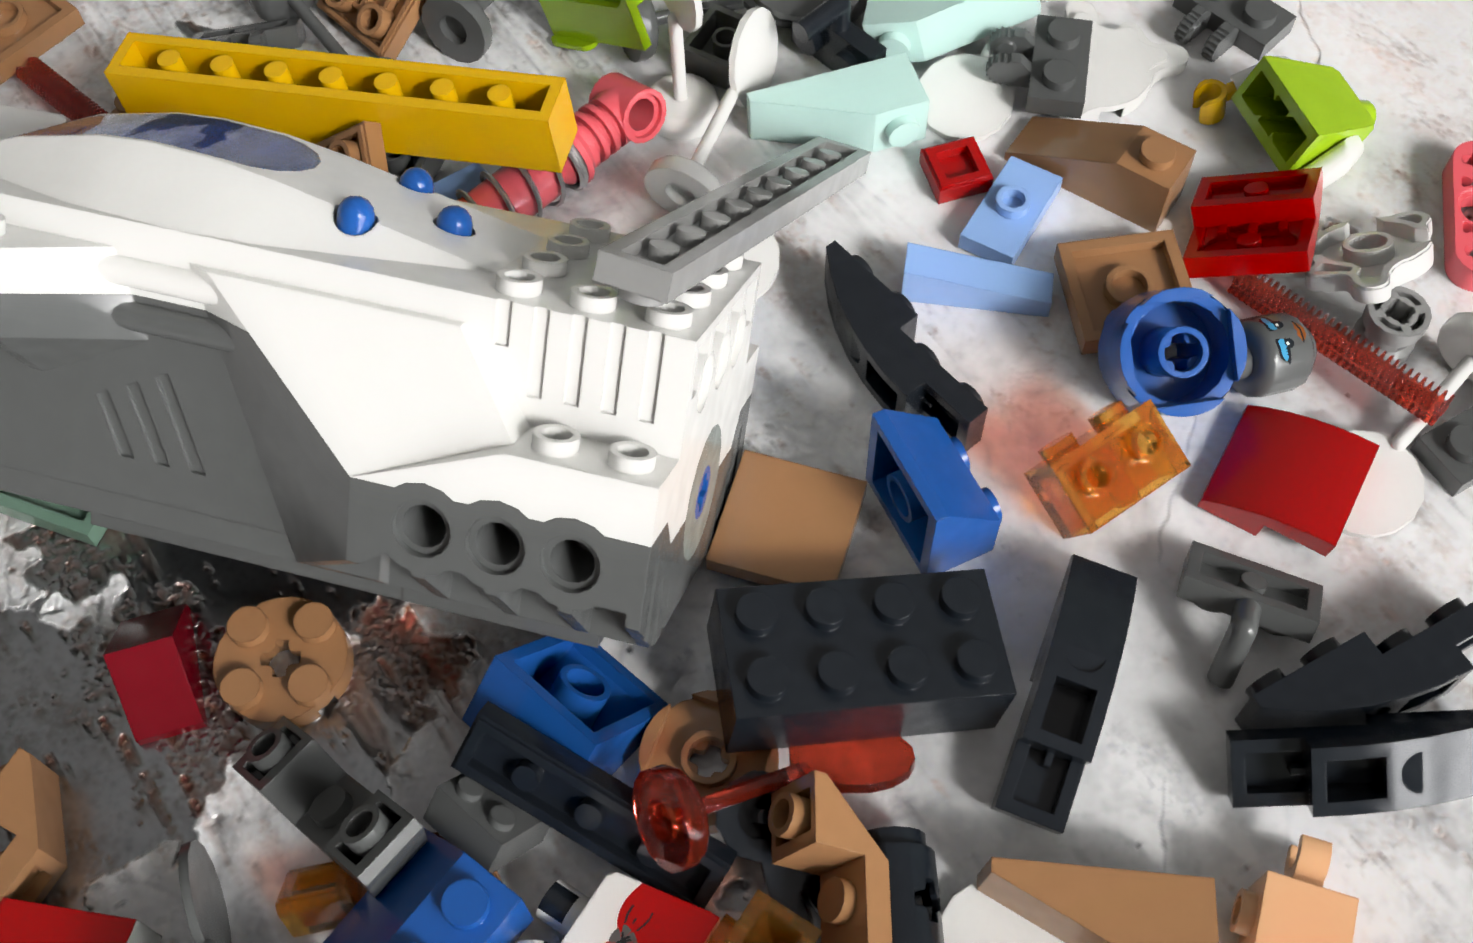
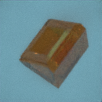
M334 861L289 870L275 903L277 915L293 938L335 929L357 904V901L362 898V886Z

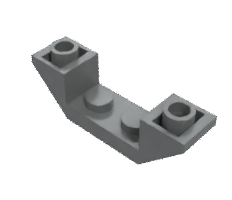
M285 716L272 728L259 733L249 744L246 753L232 766L299 831L374 898L428 842L424 827L414 816L379 789L374 794L347 774L311 736Z

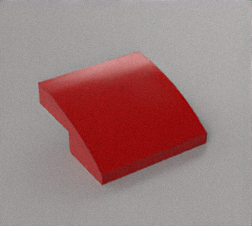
M1322 167L1202 177L1191 204L1194 228L1183 255V261L1189 278L1310 272L1321 211Z
M1247 405L1197 506L1254 536L1266 526L1326 557L1337 545L1380 445L1310 417L1269 407Z

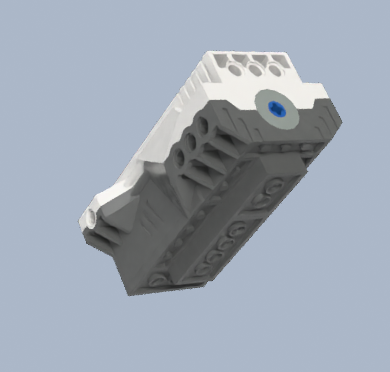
M180 112L98 114L1 139L0 490L91 512L92 525L598 648L603 638L606 637L649 648L656 644L661 634V628H665L710 549L742 458L759 345L750 344L749 342L762 263L743 259L744 254H742L668 304H663L659 307H646L632 304L618 296V288L592 280L598 249L625 236L624 234L611 232V225L609 223L591 218H575L570 220V223L453 200L436 192L434 193L432 176L428 171L420 167H411L405 170L401 178H398L393 174L355 158L289 134L226 118Z

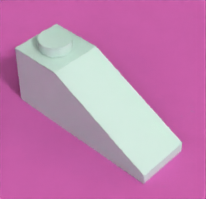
M867 0L862 26L867 34L887 48L886 57L906 52L910 62H924L992 35L996 28L1001 29L1002 26L1004 28L1011 27L1036 17L1038 14L1040 15L1041 1Z
M906 52L746 93L747 131L751 139L803 145L820 136L860 149L876 152L891 147L906 146L914 141L925 139L930 100Z

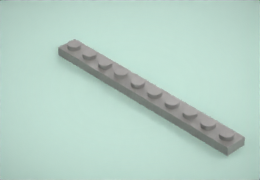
M818 136L598 249L592 280L618 288V296L632 304L646 307H659L663 304H668L866 174L871 151Z

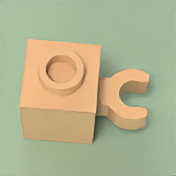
M1302 834L1298 846L1292 844L1289 846L1284 875L1267 870L1248 890L1243 888L1239 890L1230 919V931L1240 934L1238 943H1353L1359 898L1323 887L1330 866L1332 843Z

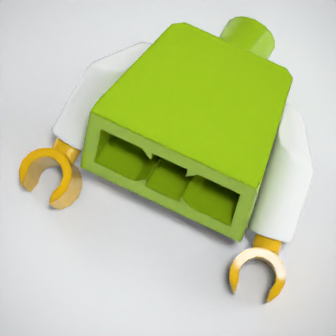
M1263 56L1258 64L1231 75V82L1227 84L1216 79H1205L1197 85L1193 94L1192 107H1200L1199 122L1201 124L1212 125L1220 122L1225 115L1226 102L1232 100L1277 169L1283 171L1322 167V190L1342 178L1359 159L1364 149L1362 142L1372 132L1376 121L1374 105L1368 100H1359L1338 70L1330 66L1292 60L1286 56Z

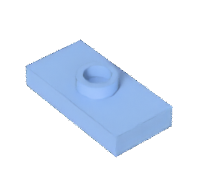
M1011 156L961 232L958 247L984 259L1014 265L1059 193L1063 177Z

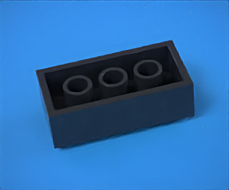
M984 569L715 589L707 623V634L726 753L995 728L1017 694Z

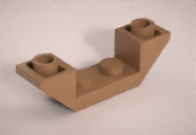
M19 747L8 763L0 767V827L15 836L7 848L0 852V903L3 897L42 903L67 869L59 775L32 754Z
M813 770L771 793L768 827L772 834V864L820 876L817 908L821 918V943H892L889 861L828 774Z

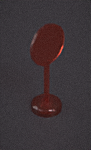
M901 736L789 747L788 754L790 766L702 797L693 781L681 769L668 764H661L639 772L634 782L632 800L636 824L641 839L655 862L671 874L682 872L698 865L708 850L710 836L708 814L780 789L813 770L827 773L840 793H873L891 789L909 779L915 768L913 748Z

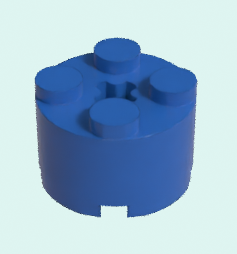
M1179 287L1148 291L1135 295L1111 311L1104 321L1098 345V362L1102 377L1113 397L1118 402L1144 413L1190 417L1208 412L1225 399L1223 397L1231 389L1234 382L1239 381L1246 366L1247 341L1239 318L1231 309H1227L1221 302L1212 297L1214 295L1202 289ZM1175 344L1177 355L1166 360L1165 348Z

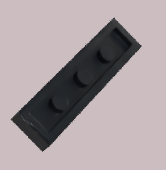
M489 701L478 712L451 764V767L640 882L705 909L730 870L738 853L723 842Z

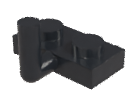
M825 0L797 22L792 21V41L804 54L813 56L832 71L886 57L887 48L850 21L851 0Z

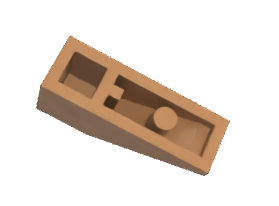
M1033 116L1005 152L1004 160L1008 161L1011 156H1014L1063 177L1061 188L1146 230L1155 232L1181 196L1197 150L1142 125Z
M991 857L977 875L978 891L1065 943H1219L1215 878Z

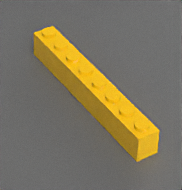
M134 32L127 33L104 71L126 113L180 112L226 118L289 134L314 144L362 121L381 123L385 153L562 173L578 131L565 77Z

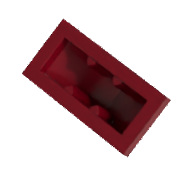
M182 604L121 621L103 657L135 741L141 746L208 727L190 607L187 604Z

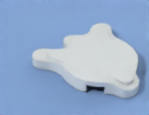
M1084 0L1071 1L1066 6L1064 17L1093 21L1085 104L1081 119L1055 115L1049 116L1050 118L1098 121L1100 112L1122 109L1121 117L1134 111L1145 100L1149 89L1154 83L1182 73L1189 59L1188 52L1177 44H1157L1151 42L1142 29L1134 22H1124L1116 29L1106 28L1102 26L1097 11L1091 3Z
M1406 211L1392 216L1377 217V231L1350 234L1349 221L1336 224L1317 234L1310 272L1260 275L1265 278H1305L1306 288L1311 291L1327 293L1346 291L1359 303H1382L1391 297V290L1394 287L1418 278L1433 265L1434 248L1433 242L1430 240L1433 234L1432 218L1429 214L1420 211Z

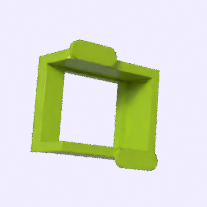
M539 0L554 34L551 37V41L556 47L584 52L594 49L599 43L646 51L652 45L637 7L643 0Z

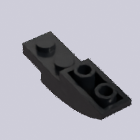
M835 240L827 245L824 283L828 308L835 332L844 352L863 384L883 409L937 418L949 438L957 437L967 452L981 440L988 411L979 393L968 383H959L940 365L937 356L928 346L923 343L914 342L918 314L915 313L912 304L903 294L897 291L892 292L876 278L872 269L862 257L851 255Z
M1075 554L1071 556L1029 680L1033 683L990 809L1057 835L1064 833L1084 767L1092 762L1103 727L1127 637L1138 577Z
M1460 598L1453 599L1437 609L1425 620L1429 628L1415 636H1412L1407 628L1401 629L1377 646L1365 632L1341 645L1335 637H1331L1308 651L1300 659L1303 667L1285 676L1280 668H1277L1252 683L1245 690L1250 699L1234 720L1241 730L1366 725V714L1401 713L1416 710L1448 694L1473 670L1472 663L1462 653L1473 646V602L1466 606Z
M1473 709L1366 714V725L1225 730L1228 797L1233 808L1307 805L1313 817L1398 811L1431 806L1473 796Z

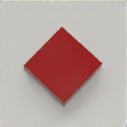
M974 136L920 150L919 163L938 204L988 192L993 185V175Z

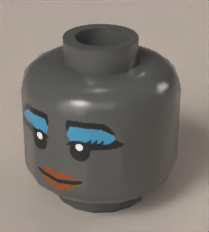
M1271 313L1240 319L1246 335L1247 361L1239 381H1235L1232 386L1235 391L1246 397H1265L1292 391L1306 382L1316 361L1317 348L1312 333L1298 318L1288 313Z

